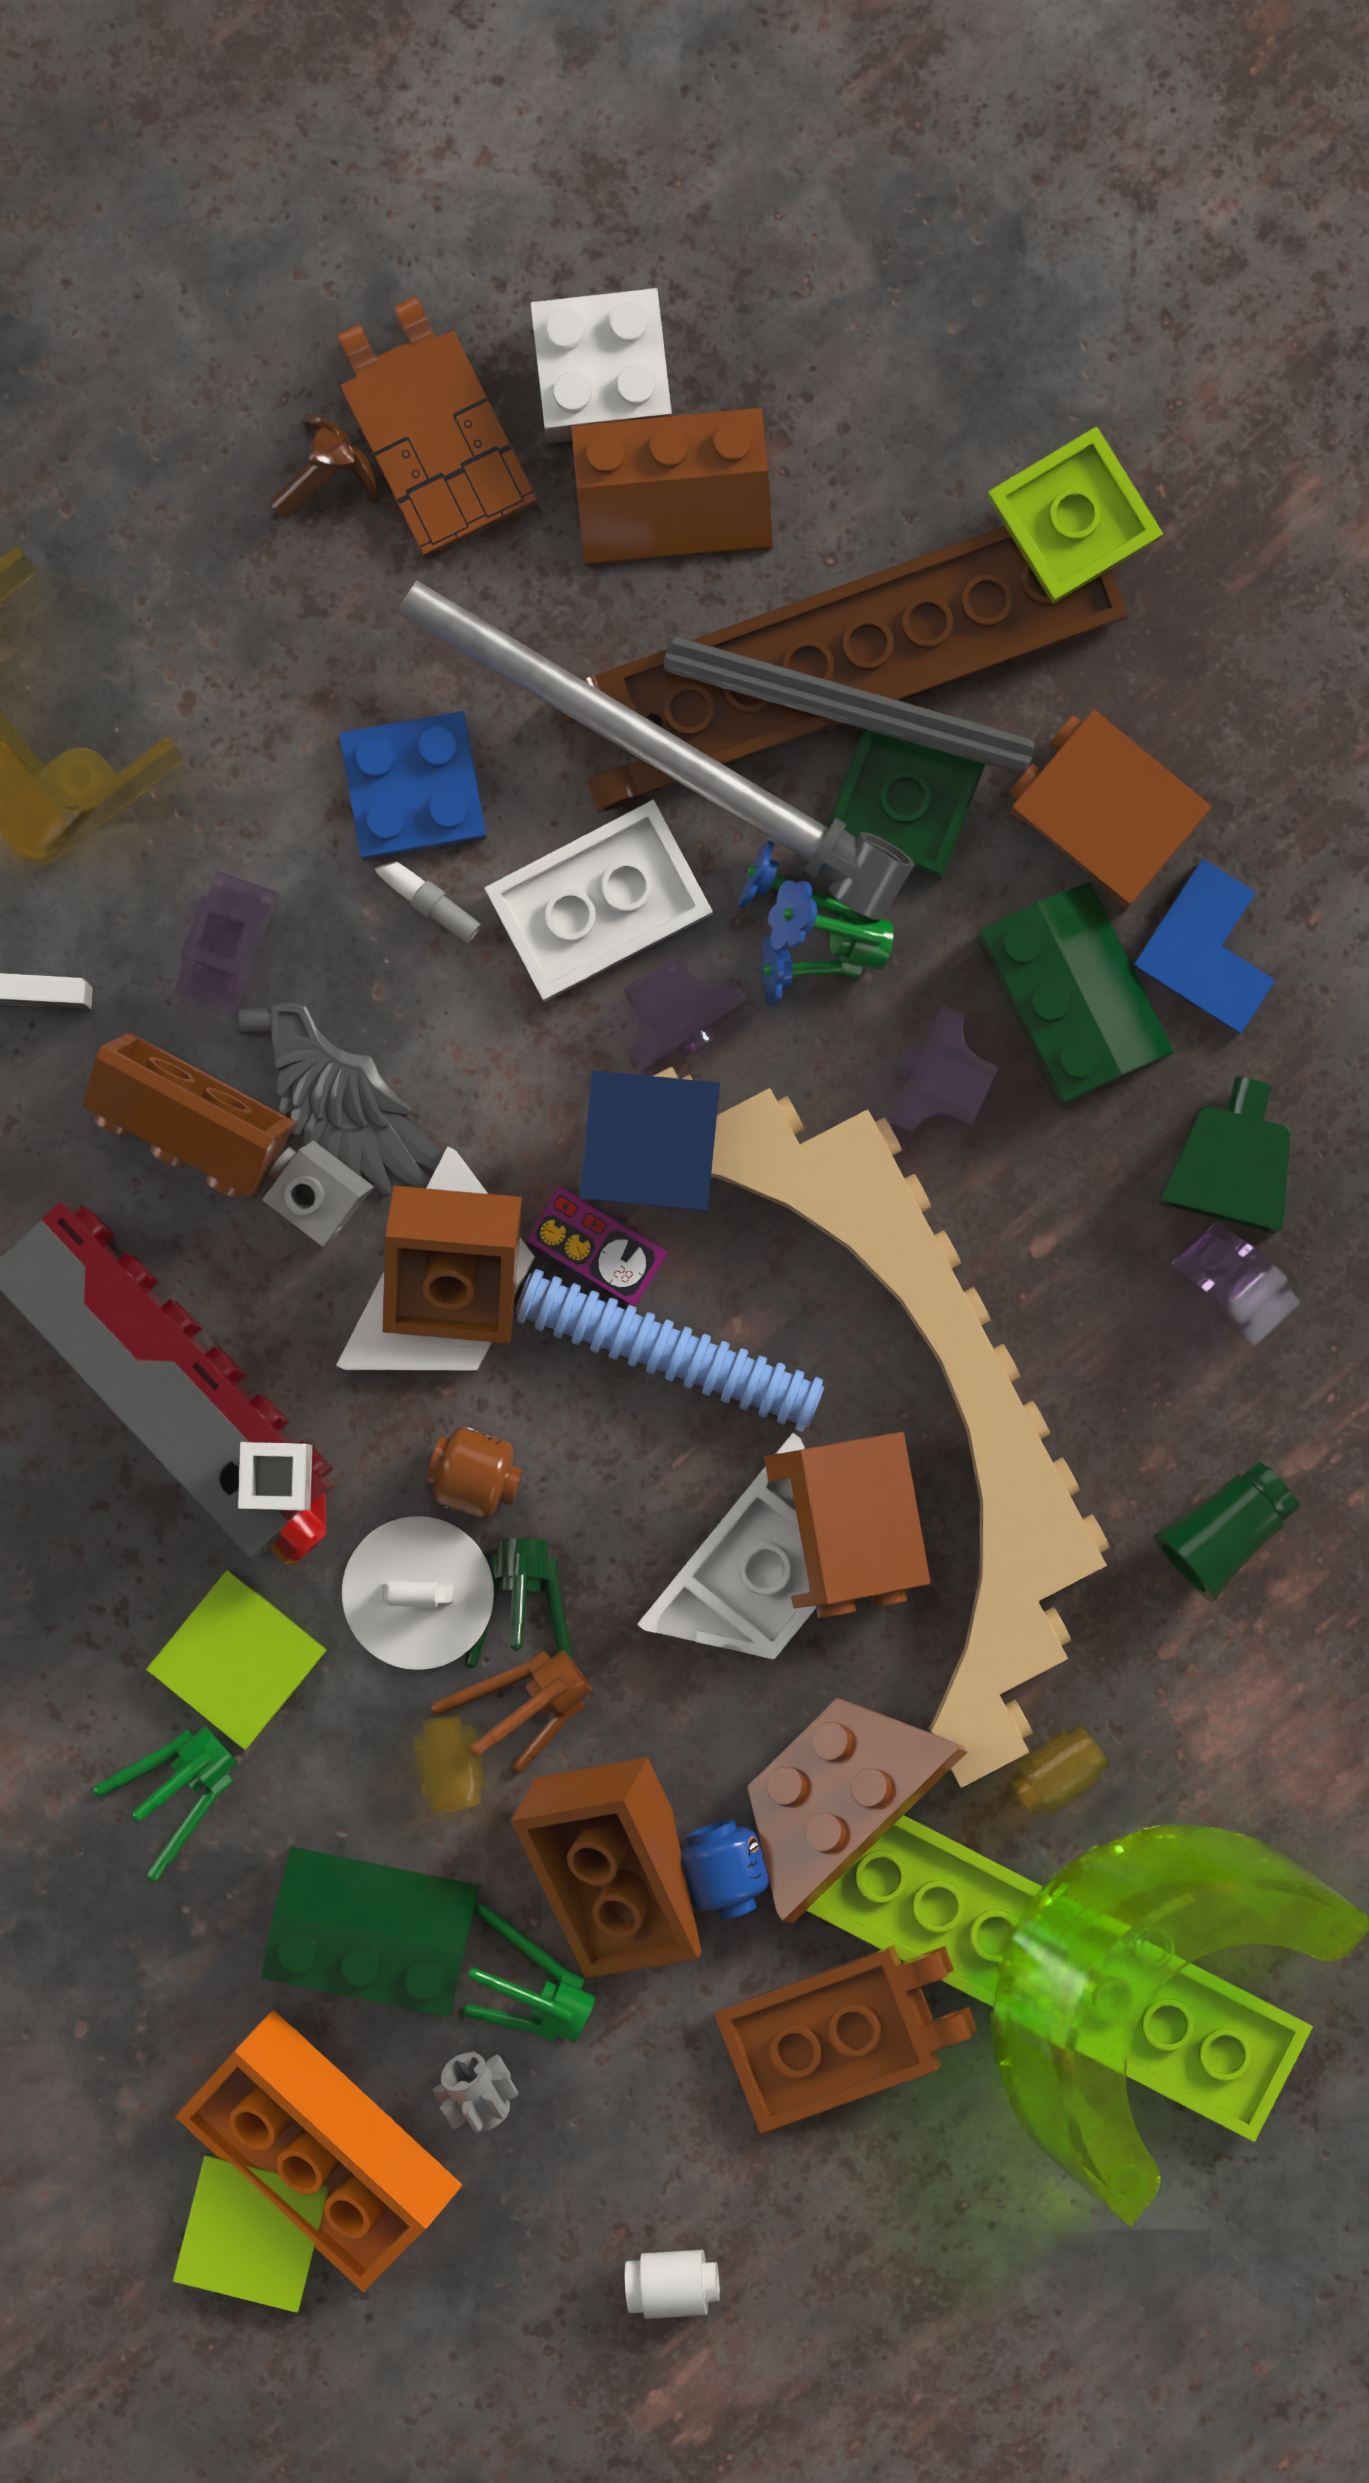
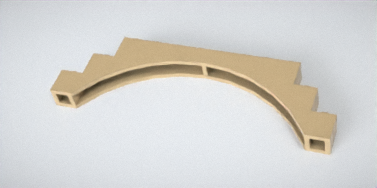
M673 1067L654 1075L678 1078ZM689 1074L688 1076L682 1078V1079L693 1080L692 1077L690 1076V1074ZM769 1088L717 1115L711 1178L725 1181L788 1208L848 1249L899 1301L939 1362L966 1429L980 1501L979 1578L964 1649L936 1715L928 1728L930 1733L958 1743L968 1752L950 1769L956 1783L962 1788L1029 1753L1023 1739L1033 1734L1032 1729L1017 1701L1013 1700L1004 1704L1000 1694L1068 1659L1062 1645L1072 1640L1063 1621L1054 1607L1043 1611L1038 1601L1107 1566L1101 1553L1109 1549L1110 1546L1093 1514L1082 1519L1071 1496L1080 1492L1079 1486L1064 1458L1061 1457L1052 1462L1041 1439L1050 1435V1431L1034 1401L1032 1400L1024 1405L1020 1401L1011 1383L1021 1378L1018 1369L1005 1345L1001 1344L993 1348L986 1336L982 1325L991 1321L990 1316L974 1287L963 1292L952 1271L953 1268L961 1264V1261L946 1232L943 1230L934 1235L922 1212L931 1208L930 1201L916 1175L912 1174L904 1178L895 1162L893 1155L901 1152L902 1149L886 1118L883 1117L875 1122L867 1109L799 1144L795 1134L805 1129L788 1096L777 1101Z

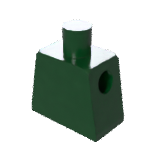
M1235 1076L1227 1110L1205 1105L1198 1109L1160 1193L1158 1204L1272 1234L1282 1230L1291 1132L1290 1127L1264 1120L1272 1085L1246 1077Z

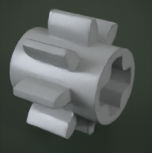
M476 2051L460 2054L450 2060L442 2070V2084L433 2088V2093L441 2104L439 2109L450 2127L456 2129L466 2122L475 2133L498 2126L509 2113V2099L518 2096V2091L510 2079L511 2074L501 2057L496 2054L485 2062L484 2058L477 2054Z

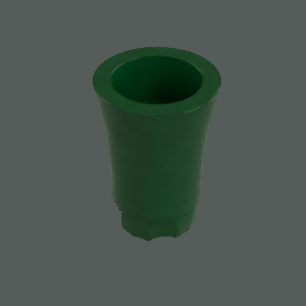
M1257 1461L1242 1476L1236 1474L1215 1494L1182 1518L1155 1533L1153 1537L1162 1553L1182 1577L1204 1598L1214 1602L1235 1574L1268 1540L1284 1527L1282 1521L1292 1515L1300 1505L1284 1481L1270 1467Z

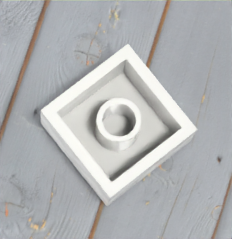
M657 288L531 302L547 443L572 441L571 425L672 416Z

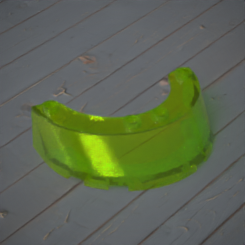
M1189 1823L1163 1824L1141 1828L1136 1833L1118 1838L1103 1846L1098 1844L1070 1861L1051 1877L1033 1897L1010 1934L997 1970L1000 1972L996 1987L994 2011L990 2012L991 2041L994 2061L999 2068L1012 2111L1025 2132L1049 2159L1125 2224L1131 2227L1155 2197L1160 2183L1157 2163L1148 2153L1133 2122L1126 2090V2068L1131 2040L1145 2008L1154 1995L1173 1975L1194 1960L1227 1947L1245 1944H1267L1294 1949L1324 1961H1334L1343 1958L1356 1947L1368 1932L1369 1916L1283 1852L1256 1838L1234 1830L1194 1826Z

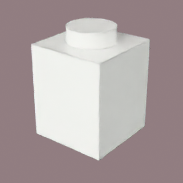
M240 1442L238 1508L310 1511L312 1445Z

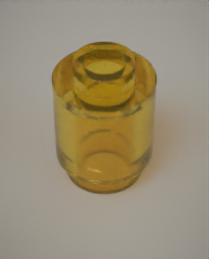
M448 1715L423 1721L424 1732L412 1736L422 1797L429 1798L431 1811L435 1813L448 1812L481 1804L480 1789L486 1786L481 1756H474L470 1752L471 1746L478 1741L475 1725H462L460 1715Z
M1078 1725L1069 1733L1064 1729L1060 1730L1016 1762L1013 1766L1019 1777L1012 1781L1011 1785L1032 1814L1042 1808L1052 1817L1101 1781L1099 1774L1110 1767L1093 1738L1081 1725Z

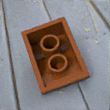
M643 1757L536 1777L512 1817L511 1823L584 1977L590 1978L698 1960L701 1954V1947L686 1874L682 1864V1855L673 1811L649 1758Z

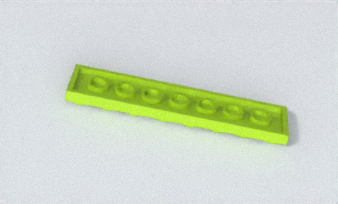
M905 1815L806 1910L880 1949L894 1945L899 1959L903 1961H908L933 1949L946 1946L954 1971L947 1973L948 1976L940 1980L1253 2142L1256 2141L1313 2028L1307 2022Z

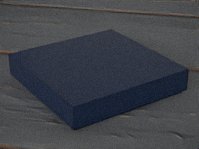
M592 1070L579 1199L708 1212L720 1082Z

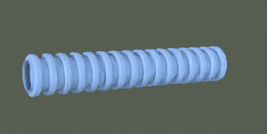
M535 1269L533 1274H529L514 1312L517 1315L516 1322L524 1324L526 1319L535 1322L534 1328L536 1330L543 1331L545 1326L554 1329V1337L562 1338L563 1334L572 1336L571 1342L579 1346L582 1341L591 1344L590 1350L598 1353L601 1348L610 1351L609 1358L617 1360L619 1355L629 1358L627 1364L632 1367H636L638 1362L647 1365L646 1372L650 1374H655L656 1370H660L666 1373L665 1379L672 1382L675 1377L684 1380L683 1386L691 1389L696 1384L703 1387L702 1394L710 1396L712 1391L722 1394L721 1401L729 1403L732 1398L740 1401L739 1408L747 1411L749 1406H753L759 1409L758 1415L766 1418L769 1412L778 1416L777 1423L785 1425L787 1420L797 1423L795 1429L803 1432L806 1427L809 1428L824 1390V1386H822L823 1379L815 1377L813 1382L803 1379L804 1372L796 1370L794 1375L785 1372L786 1365L778 1362L776 1367L766 1364L767 1358L761 1355L758 1356L756 1361L747 1357L748 1350L740 1348L738 1353L728 1350L730 1344L725 1341H721L719 1346L710 1343L711 1336L703 1334L701 1339L691 1335L692 1329L685 1326L682 1332L674 1329V1322L668 1319L665 1320L664 1324L655 1322V1314L647 1312L645 1317L635 1314L637 1308L632 1305H628L627 1309L624 1310L617 1307L618 1300L609 1298L606 1303L599 1300V1293L593 1290L589 1296L580 1293L581 1286L575 1283L570 1288L561 1285L562 1279L554 1276L552 1281L544 1279V1272Z

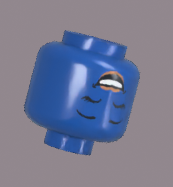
M728 1819L707 1825L687 1834L685 1837L688 1845L681 1850L689 1894L694 1907L701 1911L718 1910L721 1920L734 1918L756 1909L757 1904L754 1897L762 1893L769 1886L770 1882L764 1856L754 1831L746 1827H736L734 1819Z

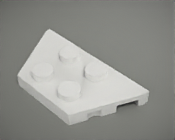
M447 1146L426 1189L488 1194L457 1151ZM521 1237L515 1297L535 1259V1256ZM383 1272L336 1365L344 1370L478 1371L492 1342L382 1332Z
M792 1433L776 1454L805 1449L801 1439ZM765 1466L637 1625L645 1631L775 1659L816 1609V1606L793 1609L791 1600L792 1595L807 1593L810 1588L790 1478L768 1482Z

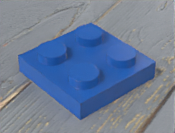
M464 711L339 733L362 860L487 838Z

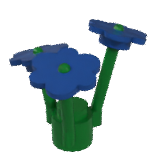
M770 840L763 842L756 854L753 865L747 870L748 874L744 881V888L739 897L738 906L745 908L748 902L752 901L755 893L764 897L770 887L779 890L776 899L777 905L772 907L768 916L769 925L773 927L771 936L764 937L762 944V980L765 984V996L768 1006H776L777 1002L782 1000V989H789L791 987L792 976L839 974L859 978L863 967L881 970L885 966L892 949L893 925L890 920H875L866 917L842 902L813 890L808 882L800 881L797 883L776 874L779 862L771 859L770 856L774 842ZM817 907L839 917L835 920L817 915ZM814 928L831 933L829 940L830 952L839 955V959L792 962L790 953L786 949L790 946H801L805 936Z

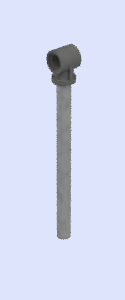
M419 581L414 583L401 604L398 614L809 860L803 873L813 879L818 873L830 880L831 882L828 885L829 891L839 901L854 911L871 919L882 920L915 867L912 859L896 846L867 832H861L856 838L844 830L847 824L838 818H835L831 826L827 828Z

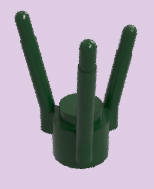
M499 1538L497 1555H488V1564L494 1584L493 1607L501 1579L502 1591L512 1592L510 1617L511 1649L519 1651L523 1645L526 1592H540L541 1580H543L557 1653L564 1650L573 1660L558 1583L559 1558L548 1557L549 1541L529 1538ZM489 1622L479 1640L467 1652L465 1664L468 1668H474L478 1663Z

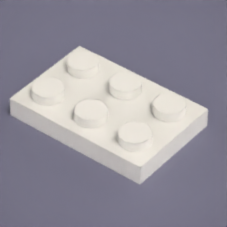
M654 799L484 887L543 1002L560 995L713 915L710 905Z

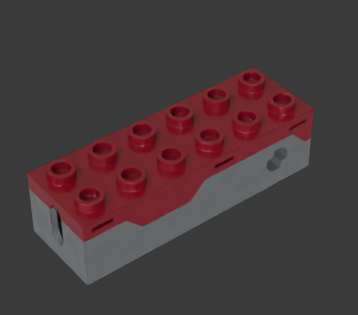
M59 1202L0 1257V1291L250 1558L261 1557L268 1550H271L284 1565L297 1564L327 1535L326 1495L335 1487L325 1476L334 1468L311 1443L302 1440L299 1444L312 1445L310 1511L239 1509V1490L235 1492L232 1488L231 1476L234 1469L240 1466V1442L293 1443L282 1431L290 1421L264 1394L257 1393L253 1398L249 1396L238 1384L246 1374L223 1349H218L214 1345L209 1351L206 1350L195 1338L203 1328L179 1302H174L170 1298L163 1304L151 1291L159 1281L135 1255L131 1256L126 1251L119 1256L108 1245L116 1235L92 1209H87L83 1204L74 1209Z

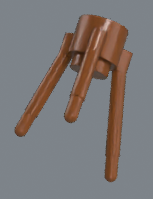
M543 1650L522 1665L434 1702L431 1705V1711L434 1714H441L533 1676L534 1679L525 1685L532 1698L488 1731L486 1735L475 1742L470 1748L472 1755L479 1756L538 1711L542 1710L546 1716H549L558 1710L513 1763V1771L515 1773H522L566 1722L586 1707L582 1699L590 1694L593 1689L564 1650H561L552 1658Z

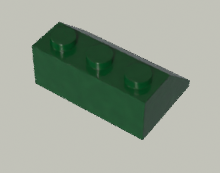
M1091 882L1037 901L979 930L976 940L1059 1108L1174 1053Z
M291 1846L271 1920L259 1978L450 2018L454 2011L480 1885Z

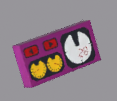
M560 1186L526 1240L529 1244L634 1307L641 1300L668 1255V1252L583 1200H580Z

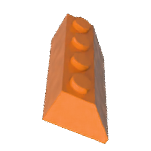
M274 2009L175 2116L219 2159L231 2162L315 2243L314 2247L363 2293L427 2229L462 2187V2184ZM246 2166L279 2173V2176L289 2188L301 2194H313L323 2184L329 2185L319 2230H316Z

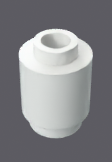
M704 2250L642 2253L640 2260L626 2261L625 2292L628 2312L644 2313L645 2319L707 2315L708 2302L719 2301L720 2299L717 2262L706 2263Z

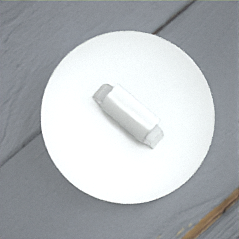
M411 1516L396 1519L378 1527L357 1546L345 1569L342 1584V1602L350 1629L362 1646L371 1654L396 1667L425 1670L440 1667L458 1659L479 1640L491 1617L494 1603V1584L486 1557L475 1541L464 1531L440 1519Z

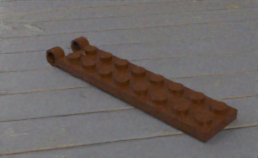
M1002 526L690 641L902 702L1126 620L1129 614L1112 569L1052 604L1006 527ZM667 649L582 679L646 719L650 716L659 717L663 723V729L724 766L842 724V722L669 673L664 669V658ZM561 712L565 724L578 722ZM641 759L601 773L587 781L599 813L620 808L639 800L645 795L679 783Z

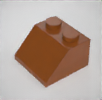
M393 1186L385 1234L382 1332L510 1344L520 1244L522 1197Z

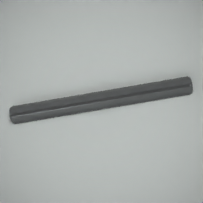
M674 637L670 640L664 658V669L669 673L1015 773H1025L1030 766L1033 756L1034 742L1029 738L680 637Z

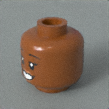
M459 1427L451 1434L450 1438L440 1435L424 1484L433 1486V1499L438 1505L478 1519H488L495 1513L500 1502L512 1506L524 1469L512 1466L514 1448L509 1441L469 1427Z

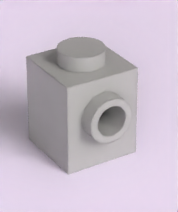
M312 1141L299 1149L297 1153L290 1147L282 1153L266 1176L274 1184L262 1200L323 1247L338 1237L374 1186L315 1141Z

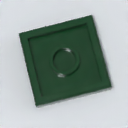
M863 729L826 827L829 828L834 819L838 818L847 824L844 830L856 838L861 832L878 836L908 855L915 864L914 871L942 881L986 764Z

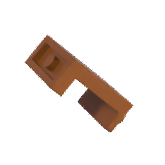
M1094 709L1083 722L1073 715L1049 744L1058 752L1043 770L1032 764L1009 792L1017 800L1012 806L1009 815L1018 822L1021 819L1065 854L1109 891L1106 896L1126 912L1205 818L1212 806Z
M904 1432L764 1456L768 1482L790 1478L810 1588L807 1593L791 1596L793 1609L816 1606L818 1618L855 1612L854 1599L868 1596L870 1607L908 1601L907 1588L931 1584Z

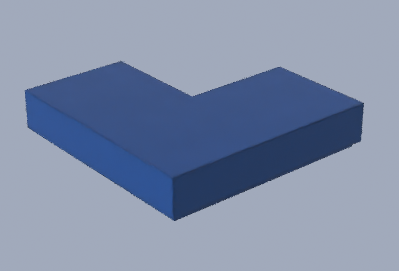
M1202 858L1134 963L1133 968L1237 1035H1240L1275 982V979L1222 946L1256 892Z

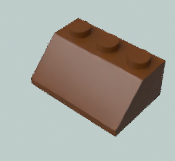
M762 408L571 425L584 566L773 548Z
M131 1032L101 1046L95 1058L82 1107L96 1114L94 1122L104 1130L127 1138L130 1133L152 1144L150 1152L158 1159L178 1168H184L186 1163L208 1174L206 1183L209 1186L233 1198H240L242 1193L252 1197L263 1189L267 1181L266 1176L279 1158L297 1123Z

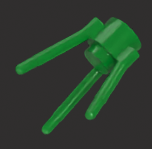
M206 1725L194 1735L186 1729L172 1743L115 1773L112 1777L102 1781L93 1788L94 1795L101 1797L180 1755L171 1763V1766L177 1773L132 1812V1820L140 1822L186 1783L195 1793L204 1785L207 1786L148 1871L147 1879L151 1882H155L160 1878L216 1798L234 1782L227 1773L239 1763Z
M478 1904L476 1906L477 1915L557 1980L558 1984L556 1985L546 1980L539 1994H536L495 1975L472 1968L468 1971L470 1980L531 2007L530 2016L536 2019L466 2004L462 2007V2014L487 2023L534 2033L555 2043L558 2036L575 2043L596 1999V1996L581 1990L585 1978L566 1970L487 1905Z

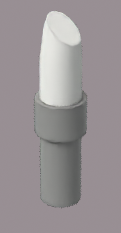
M397 861L383 864L374 869L390 887L410 901L411 907L427 919L433 918L466 944L472 942L481 930L482 923L449 900L444 891L429 880L425 882Z

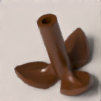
M305 414L301 423L318 431L312 439L309 448V463L269 501L273 509L281 517L288 519L340 469L353 471L366 488L370 502H374L377 499L375 476L372 466L364 453L357 447L352 446L347 434L330 420L319 415Z

